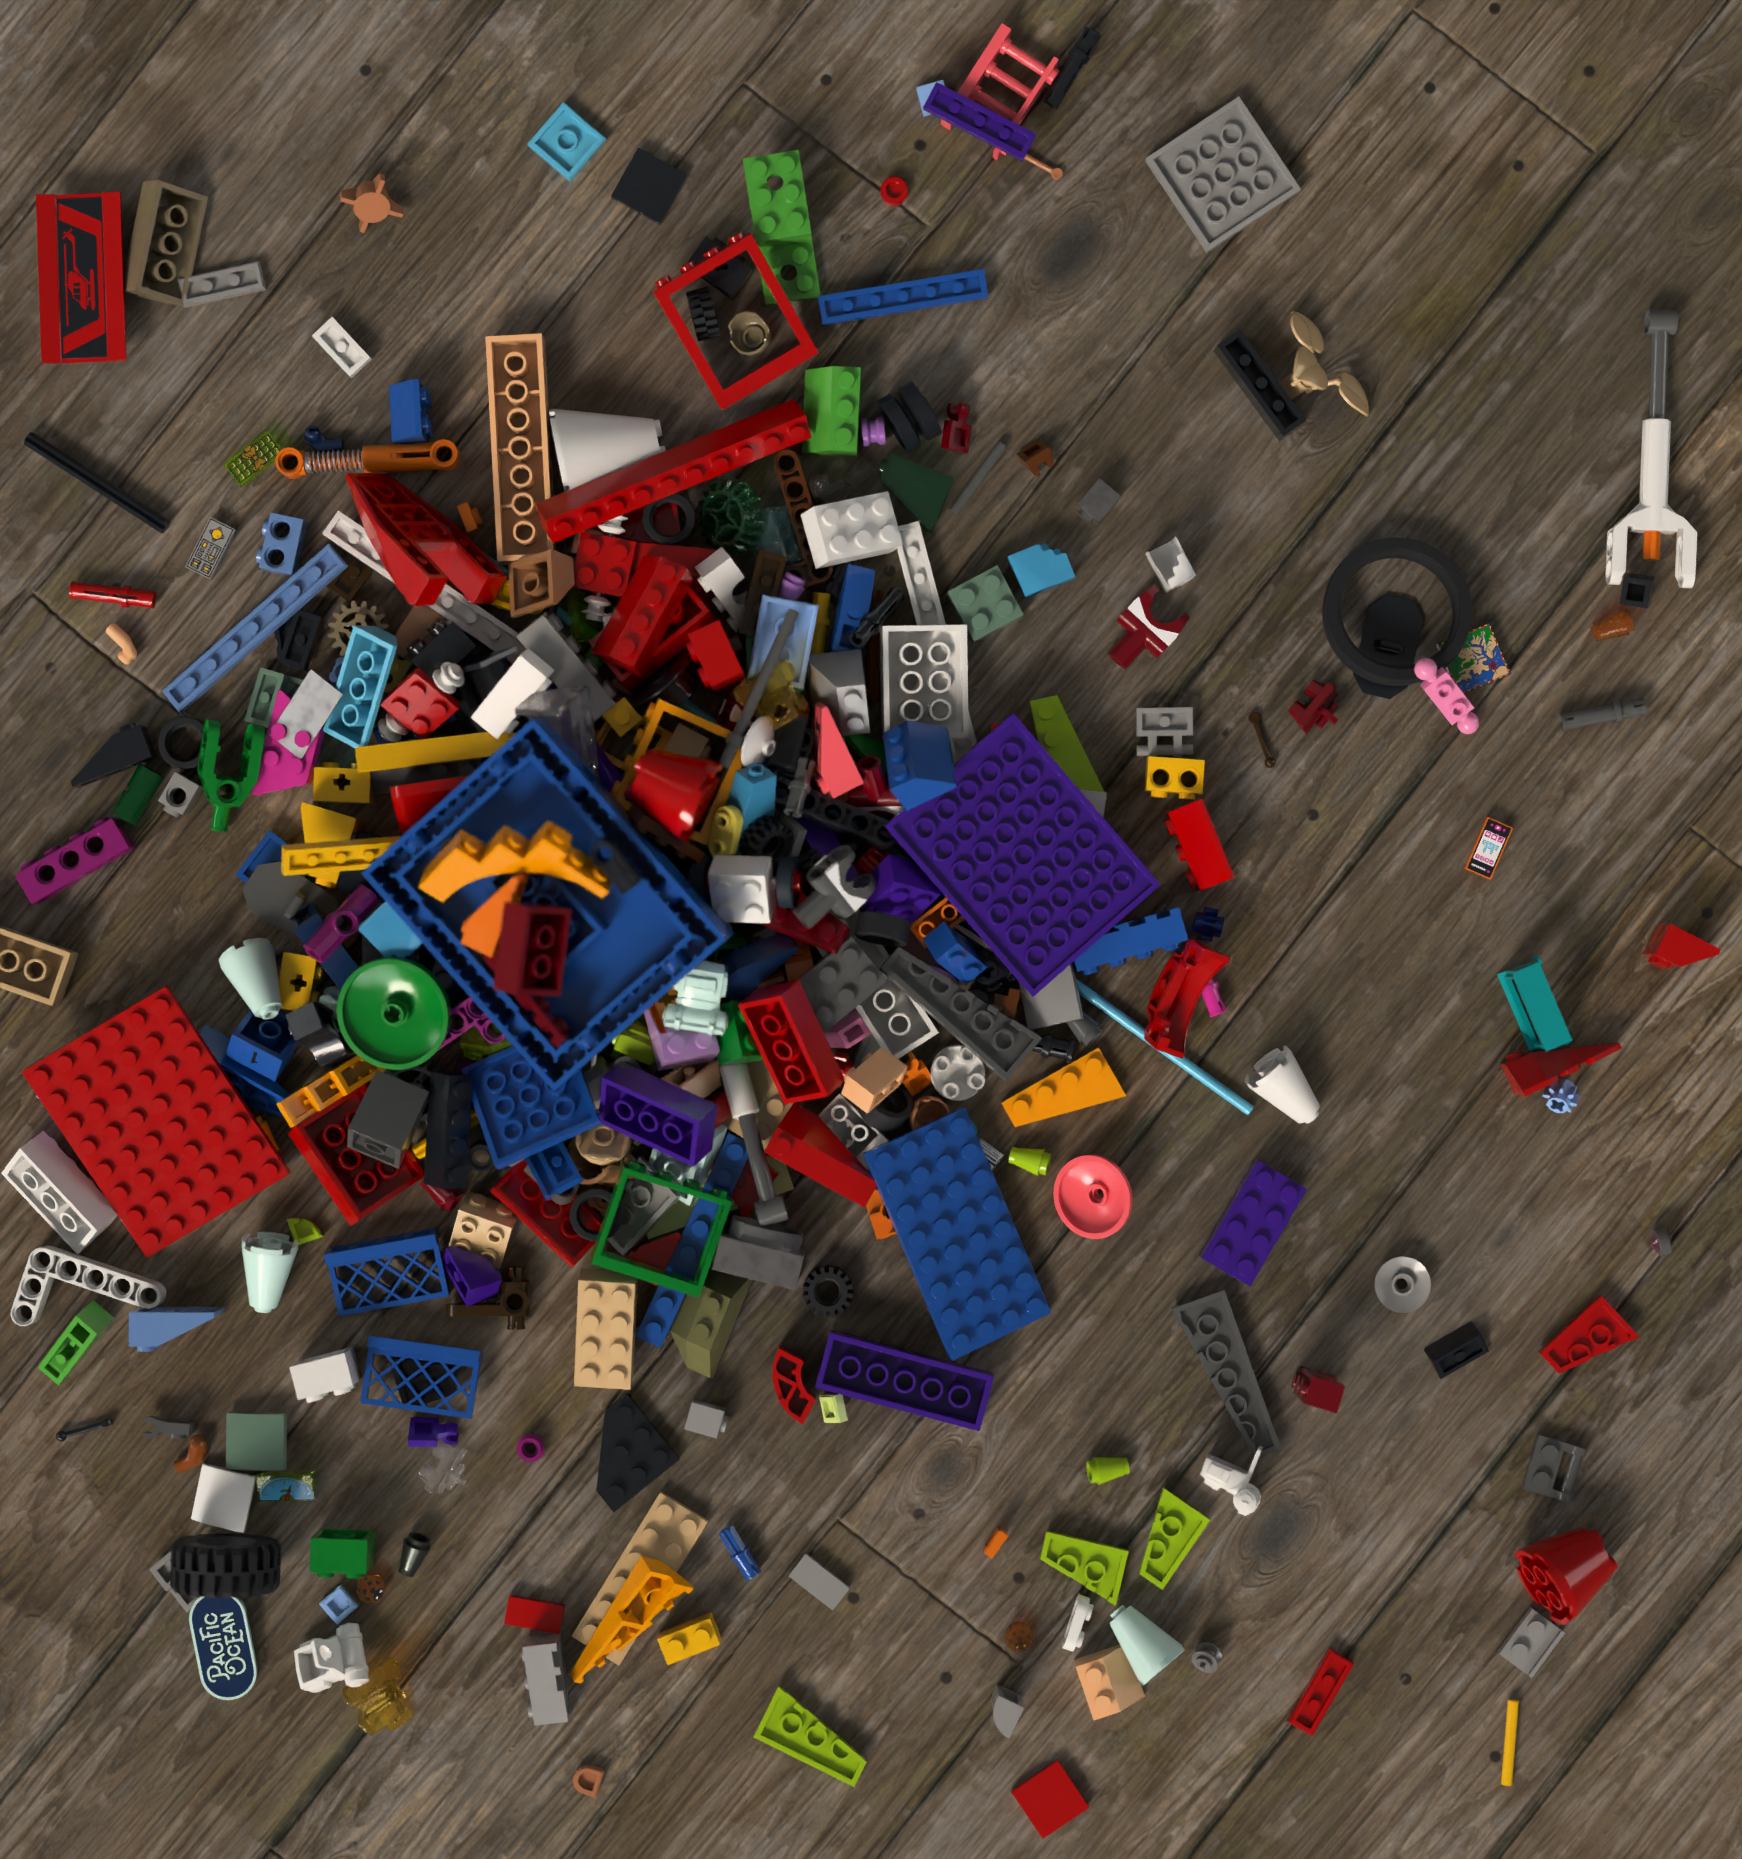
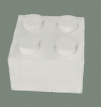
M354 1347L299 1360L289 1367L297 1399L306 1398L307 1403L321 1400L324 1398L323 1396L328 1395V1392L334 1391L335 1396L348 1393L351 1389L356 1388L355 1384L362 1379Z

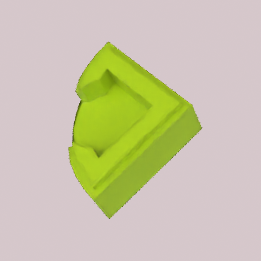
M295 1217L287 1219L293 1239L298 1240L299 1245L324 1236L321 1229L314 1222L306 1218Z

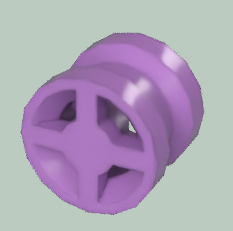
M883 416L877 417L875 420L861 418L863 447L876 442L879 445H885Z

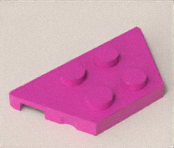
M278 690L262 750L258 782L251 792L253 795L261 796L265 795V793L312 784L314 767L317 765L325 732L322 727L312 743L311 736L307 731L296 733L294 738L296 745L302 748L309 746L302 759L296 757L277 741L283 740L287 734L286 727L283 724L277 723L291 701L290 694L286 691Z

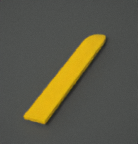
M489 732L355 747L357 771L361 773L489 758L517 733L512 732L509 736L504 733L498 739Z

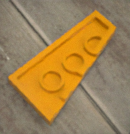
M1099 1047L1002 1101L1001 1104L1014 1127L1122 1098L1126 1094Z

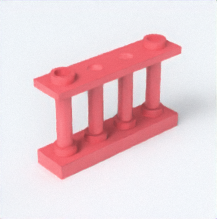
M1002 23L957 93L972 101H978L993 112L1020 125L1047 83L1052 85L1060 71L1057 69L1059 59L1053 57L1049 65L1046 66L1012 44L1013 40L1010 39L1011 29ZM1000 53L1002 55L1008 54L1041 75L1033 90L997 67L995 60ZM984 77L988 79L990 77L994 78L1026 99L1018 113L982 91V87L979 85ZM941 119V125L951 130L953 125ZM995 148L992 158L998 160L1001 154L1006 156L1007 153Z

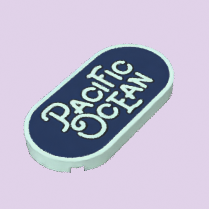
M198 1597L190 1610L189 1624L202 1685L208 1693L218 1699H238L251 1690L258 1673L245 1604L239 1597Z

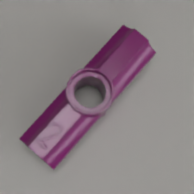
M362 884L359 885L336 911L326 916L324 924L303 945L305 951L319 963H323L347 936L356 932L358 924L379 902L372 890ZM340 917L345 920V927L342 931L337 924Z

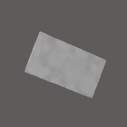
M310 669L277 723L283 724L287 730L286 737L283 740L277 741L296 757L302 759L309 746L305 748L298 747L294 740L296 733L307 731L311 736L312 743L343 694Z

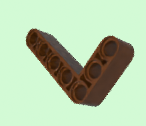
M788 449L782 450L775 456L774 466L803 557V562L784 567L782 577L786 571L798 573L806 581L803 587L805 590H809L828 583L832 579L833 570L832 566H828V573L823 578H817L812 573L815 565L811 551L804 547V542L807 540L803 524H799L795 518L799 512L807 511L814 506L797 454ZM783 458L794 460L795 465L791 470L785 471L779 467V463ZM793 484H798L803 488V493L801 496L794 498L788 495V488Z

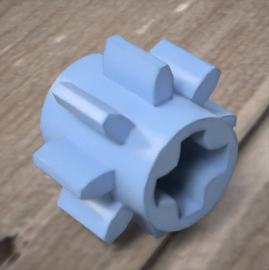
M1558 1079L1559 1081L1547 1086L1544 1090L1543 1097L1548 1098L1546 1106L1556 1113H1565L1566 1111L1570 1113L1573 1106H1577L1580 1095L1575 1094L1577 1086L1570 1080Z

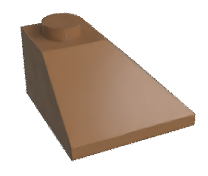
M549 549L509 563L511 617L517 618L558 604L575 584L573 557Z

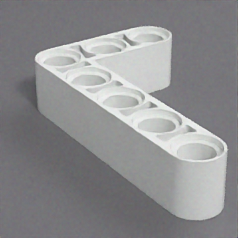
M46 1245L31 1252L10 1315L13 1322L19 1326H27L37 1322L43 1314L54 1278L146 1309L154 1308L163 1303L167 1292L164 1285L158 1281ZM41 1252H46L50 1256L48 1266L41 1264L39 1260ZM68 1261L76 1264L77 1272L75 1275H71L66 1271ZM94 1270L102 1272L104 1277L102 1284L94 1282L92 1278ZM33 1278L41 1283L39 1293L31 1289L30 1283ZM121 1279H126L130 1283L128 1293H124L119 1289V1281ZM147 1288H152L156 1291L157 1299L155 1302H151L146 1298L145 1292ZM23 1305L31 1308L32 1317L30 1319L23 1317L21 1313Z

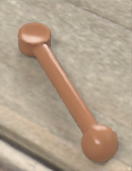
M1026 155L1025 159L1051 173L1054 180L1061 179L1063 171L1060 168L1053 169L1034 157Z

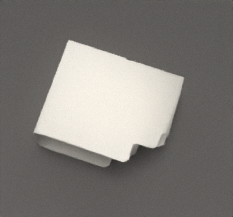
M1177 537L1145 553L1164 592H1168L1196 576Z

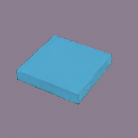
M563 102L527 145L571 182L607 140Z

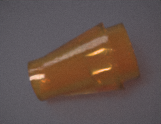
M1618 609L1596 625L1590 627L1596 642L1627 636L1629 632L1635 630L1627 609L1623 611Z

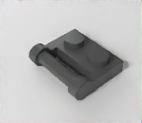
M1537 1434L1521 1487L1563 1502L1572 1503L1574 1496L1571 1494L1581 1459L1585 1457L1587 1449ZM1565 1451L1571 1453L1561 1489L1558 1490L1553 1488L1563 1452Z

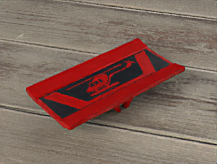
M121 192L65 195L36 194L41 363L68 364L127 361Z

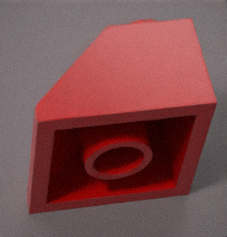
M1657 924L1642 954L1649 957L1648 963L1660 969H1670L1671 967H1682L1719 955L1721 949L1672 924Z

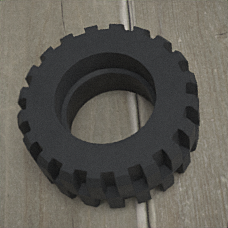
M216 1533L178 1538L171 1546L170 1586L176 1593L193 1597L245 1598L275 1592L280 1585L281 1545L277 1539L251 1534Z

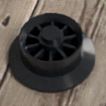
M689 650L678 653L643 681L633 691L629 700L630 704L638 706L645 703L649 707L651 702L656 703L659 698L676 707L682 705L696 690L700 682L698 677L688 667L692 658ZM663 711L662 716L668 714V712Z

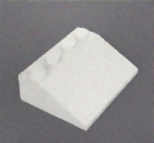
M967 625L882 626L880 630L881 739H884L883 732L906 721L946 726L949 730L950 738H969Z

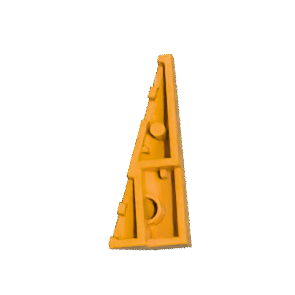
M640 1556L569 1675L573 1682L581 1684L584 1681L583 1676L594 1666L597 1665L599 1668L606 1663L604 1658L615 1649L621 1651L653 1624L652 1619L664 1608L669 1611L674 1607L673 1601L683 1592L687 1594L692 1592L694 1589L692 1584L661 1560Z

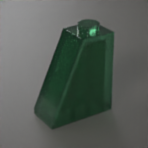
M890 453L888 460L882 459L877 474L882 475L880 483L916 521H919V524L927 532L933 533L953 483V477Z

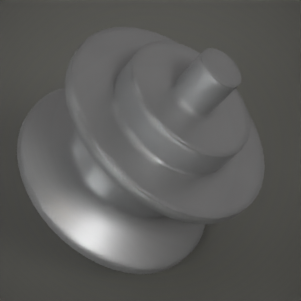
M1201 1642L1196 1646V1652L1192 1654L1191 1660L1193 1665L1200 1671L1212 1673L1217 1670L1218 1663L1221 1662L1223 1655L1216 1645L1209 1642Z

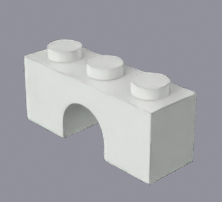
M721 547L695 567L700 574L697 581L706 593L710 590L713 592L715 597L711 600L721 613L725 610L730 617L726 621L737 633L747 591L736 596L732 595L736 584L745 577L731 557Z

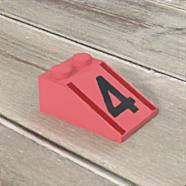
M820 702L814 704V762L816 763L814 769L817 775L813 776V779L820 792L822 791L823 794L827 793L832 798H835L864 782L827 706Z

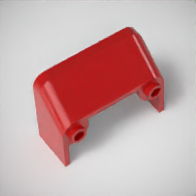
M469 776L390 787L400 833L404 835Z

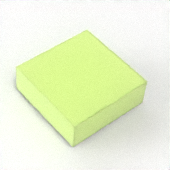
M838 1393L819 1395L825 1423L848 1421L843 1395Z

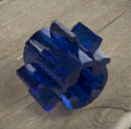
M1204 907L1203 912L1196 911L1192 932L1199 933V940L1212 942L1213 936L1220 938L1224 917L1217 916L1218 909Z

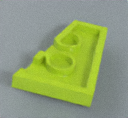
M1046 1530L1040 1559L1116 1606L1129 1553L1128 1549Z

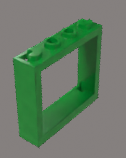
M631 1161L630 1164L623 1162L590 1256L591 1264L699 1298L732 1205L730 1196H727L728 1192L717 1187H711V1190L700 1187V1182L685 1178L684 1182L674 1179V1174L658 1169L657 1173L646 1170V1165L636 1161ZM629 1176L718 1204L693 1278L603 1250Z

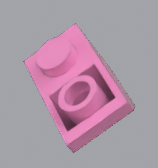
M856 1008L824 1033L830 1048L845 1049L850 1048L872 1034Z

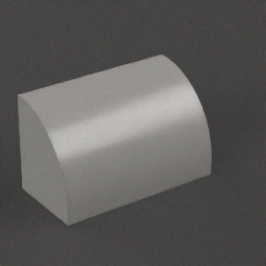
M996 1683L991 1698L993 1717L998 1730L1010 1739L1024 1709L1022 1695Z

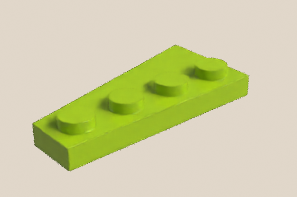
M1058 696L1029 701L1036 736L1040 745L1078 789L1104 792Z
M778 1684L753 1737L855 1787L867 1763V1759Z

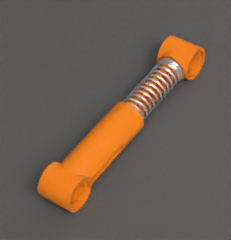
M442 439L436 442L363 446L361 451L357 449V452L354 449L350 452L348 449L347 452L344 450L340 452L338 450L335 453L333 450L330 453L328 450L327 453L324 451L320 453L318 451L315 454L314 451L310 453L309 451L306 452L305 450H296L295 448L288 447L278 452L275 463L277 469L289 479H298L308 473H314V471L316 473H319V471L321 473L324 471L328 473L329 470L331 472H334V470L336 472L339 470L343 472L345 469L348 472L349 469L351 471L354 469L358 471L359 468L361 471L364 470L365 473L423 470L451 471L460 464L461 454L453 442ZM443 449L452 450V457L449 461L441 462L439 460V454ZM429 455H430V457L404 458V457H410V456H429ZM297 457L298 465L296 468L287 470L285 466L287 459Z

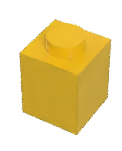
M625 697L603 714V717L622 739L644 723V720Z

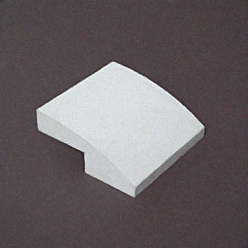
M203 1463L191 1519L215 1527L244 1533L257 1476Z

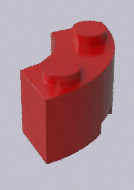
M779 1345L772 1369L774 1389L785 1411L803 1425L816 1400V1394L807 1388L802 1378L804 1357Z

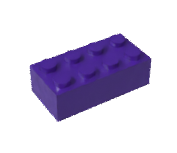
M620 1061L602 1077L599 1116L603 1125L693 1167L712 1151L717 1104L623 1061Z
M1254 1158L1200 1251L1199 1256L1251 1286L1307 1188Z

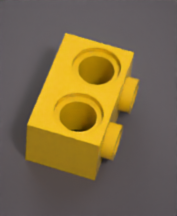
M1148 756L1146 758L1144 791L1151 792L1150 797L1167 798L1168 793L1179 794L1178 799L1195 800L1196 795L1203 794L1205 760ZM1156 770H1162L1167 774L1168 779L1165 785H1157L1153 781V773ZM1184 772H1190L1195 776L1193 787H1185L1182 784L1181 775Z

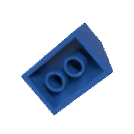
M906 721L883 732L890 790L907 811L957 787L949 730L946 726Z

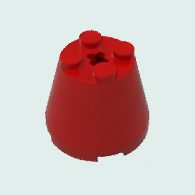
M648 749L645 755H641L634 769L638 774L634 781L628 783L624 796L629 798V802L640 808L647 816L659 823L673 838L686 844L695 832L694 824H698L709 806L720 779L715 774L721 771L723 765L713 760L657 749Z
M1577 1528L1525 1545L1515 1552V1556L1520 1562V1566L1516 1570L1527 1592L1536 1604L1541 1603L1552 1612L1550 1614L1551 1619L1559 1624L1565 1625L1575 1619L1611 1578L1613 1572L1618 1569L1616 1561L1607 1554L1602 1546L1604 1541L1596 1530L1589 1532L1584 1528Z

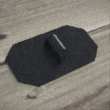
M1387 594L1369 606L1359 649L1368 657L1384 664L1395 666L1412 665L1424 621L1415 602ZM1353 672V676L1361 691L1365 694L1391 699L1408 687V685H1382L1364 679Z

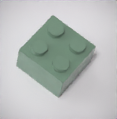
M998 565L947 592V596L962 625H967V634L973 644L1015 623L1024 616Z

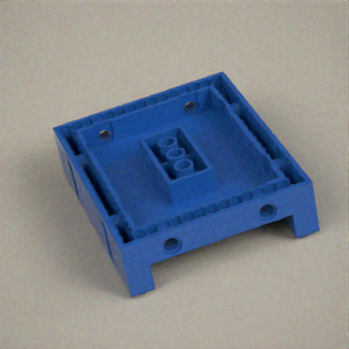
M545 718L532 719L367 867L362 872V875L548 1086L555 1091L734 933L652 839L633 826V818ZM549 820L571 834L572 840L570 845L579 849L588 857H590L591 848L601 838L611 836L619 841L622 852L643 877L642 881L623 895L611 882L610 890L603 898L581 884L565 878L540 873H530L520 902L545 903L572 909L561 996H543L552 1006L549 1011L555 1018L562 1017L571 1028L568 1032L572 1037L559 1047H555L550 1041L554 1037L551 1031L548 1033L544 1029L542 1030L534 1021L533 1015L535 1012L532 1009L528 1011L524 1008L514 994L493 989L495 972L483 959L486 955L461 943L464 935L461 930L467 917L473 915L505 884L522 872L501 873L477 879L453 892L444 902L418 888L424 868L440 853V846L447 839H453L461 829L484 844H487L504 825L530 840ZM600 846L601 855L605 858H612L611 849L607 846Z

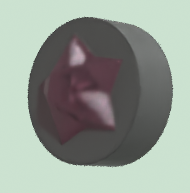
M1666 1228L1653 1229L1650 1241L1652 1248L1658 1252L1659 1256L1671 1254L1672 1244Z

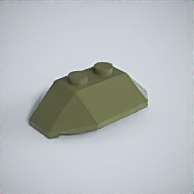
M710 1270L705 1279L700 1297L689 1294L685 1295L671 1325L670 1332L687 1368L713 1378L753 1279Z

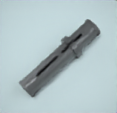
M1644 698L1620 703L1616 700L1612 701L1610 705L1560 713L1559 722L1562 723V731L1610 721L1619 723L1625 718L1647 715L1646 705L1643 706L1645 704Z

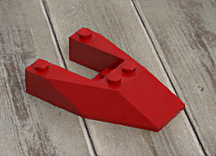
M347 473L345 478L365 532L396 587L405 596L408 603L414 606L434 605L448 579L456 585L470 603H493L507 576L457 524L388 473Z

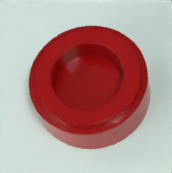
M897 176L885 179L880 188L882 200L890 206L903 204L908 197L907 183Z

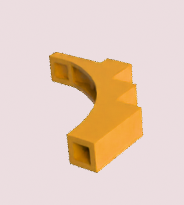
M548 820L530 840L504 825L487 844H484L461 829L424 868L418 888L444 902L453 892L477 879L501 873L529 872L552 875L577 882L603 898L609 892L612 881L601 867L596 866L592 862L590 857L570 845L572 840L571 834Z

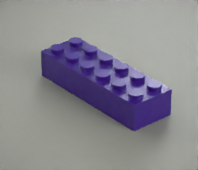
M830 1329L815 1388L980 1431L994 1375L993 1372Z

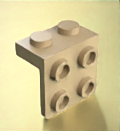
M468 1191L458 1210L449 1246L488 1258L493 1267L499 1269L503 1263L510 1235L518 1217L502 1202Z

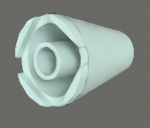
M248 939L243 941V947L235 949L233 945L228 948L219 958L221 970L253 1014L265 1020L271 1019L282 1008L275 950L268 939Z
M258 1232L257 1237L250 1238L249 1233L242 1237L241 1246L249 1305L254 1307L255 1311L269 1313L272 1309L278 1307L298 1251V1240L295 1239L292 1243L289 1241L288 1235L276 1232Z
M1122 1605L1110 1615L1113 1621L1109 1624L1138 1681L1143 1686L1185 1650L1179 1642L1131 1605L1127 1609Z

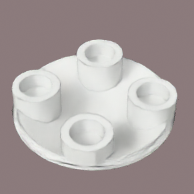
M964 1045L945 1047L933 1059L930 1069L931 1081L936 1091L943 1097L955 1101L966 1100L974 1096L984 1086V1063Z

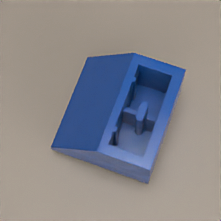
M419 379L389 385L393 444L429 442V436H433L432 419H429L427 409L432 408L431 392L427 391V387Z

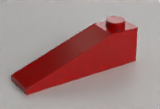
M1605 1043L1558 1048L1547 1052L1540 1050L1522 1053L1521 1050H1517L1506 1055L1507 1061L1500 1064L1513 1093L1527 1096L1559 1081L1557 1075L1573 1074L1580 1070L1581 1064L1586 1063L1588 1065L1622 1049L1620 1043Z

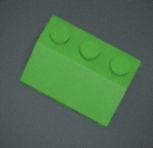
M830 366L805 370L803 412L806 415L812 438L802 441L801 454L857 457L861 367Z

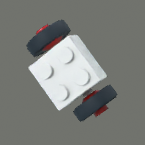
M705 854L699 863L692 859L688 873L689 883L708 904L712 902V909L724 922L770 923L776 907L775 889L780 907L795 908L799 901L800 891L803 888V876L799 860L796 857H781L777 868V875L773 876L771 857L715 855L714 859H712L711 855Z

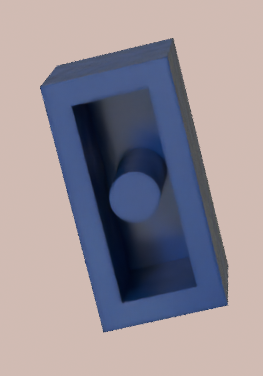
M945 921L923 938L936 962L965 985L987 968L975 946Z

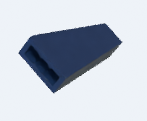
M311 901L300 909L294 918L291 917L290 921L294 931L305 944L324 924L325 917L314 902ZM343 942L323 963H320L340 990L349 976L360 967Z

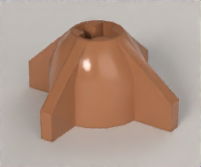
M378 174L372 181L363 182L358 187L340 192V201L353 205L355 215L360 219L359 231L365 233L368 223L380 222L388 214L400 218L403 216V208L389 198L387 190L383 187L385 183L384 174Z

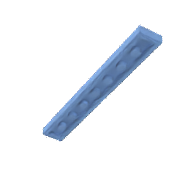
M327 544L163 689L162 692L177 711L183 713L348 567L347 563L332 545Z

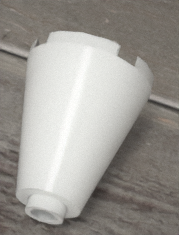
M1283 1046L1284 1051H1280L1278 1048L1273 1049L1256 1062L1253 1066L1256 1071L1252 1076L1247 1073L1244 1082L1251 1090L1297 1123L1305 1122L1308 1124L1319 1115L1320 1105L1292 1051L1287 1046Z

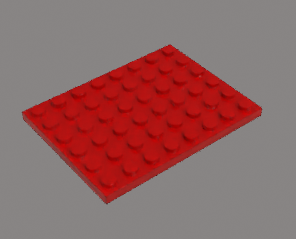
M167 984L26 1067L21 1072L146 1258L283 1179L291 1172Z

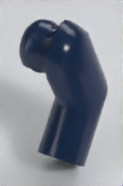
M308 426L305 429L304 439L316 453L318 451L320 453L322 451L327 453L328 450L330 453L333 450L337 453L338 450L340 452L344 450L342 438L327 439L316 426Z

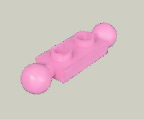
M1430 658L1418 660L1414 667L1415 674L1419 679L1425 680L1420 686L1451 725L1457 722L1458 729L1464 734L1476 732L1480 722L1477 715L1470 712L1474 707L1444 668L1441 667L1437 670L1436 663Z

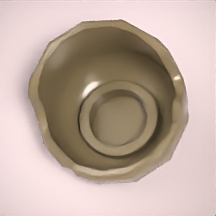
M746 310L737 313L729 322L730 343L740 354L748 356L763 353L771 342L770 325L757 312Z

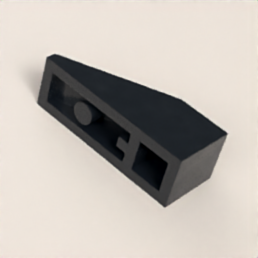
M135 722L120 727V732L112 735L71 780L72 787L81 788L138 766L139 763L143 764L156 759L157 756L146 727L142 725L136 726Z

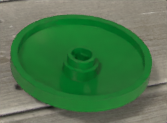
M389 956L371 960L360 966L349 976L338 997L337 1019L345 1041L359 1057L380 1068L402 1070L422 1064L442 1046L450 1028L451 1007L443 985L429 969L407 958Z

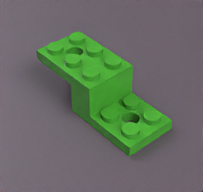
M799 150L743 158L755 241L790 303L818 299V296L821 295ZM777 176L783 180V186L779 190L768 188L767 182L771 177ZM785 267H792L797 271V276L794 280L786 281L781 277V272ZM761 276L765 306L778 305Z

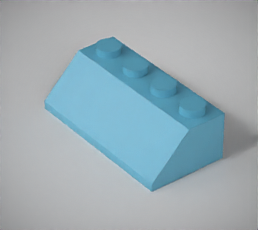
M353 626L335 687L343 695L327 718L323 728L324 732L353 748L368 746L397 649L396 636L377 626Z

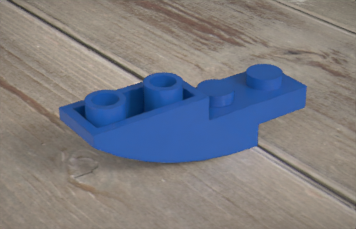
M847 563L827 653L861 649V646L857 648L851 644L849 635L858 627L860 619L865 614H869L875 576L874 569Z

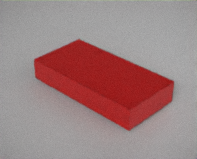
M509 1595L504 1624L559 1634L565 1604Z

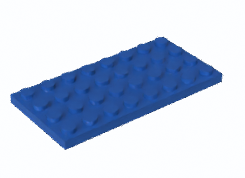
M965 1107L952 1111L863 1153L950 1360L953 1361L1051 1313Z

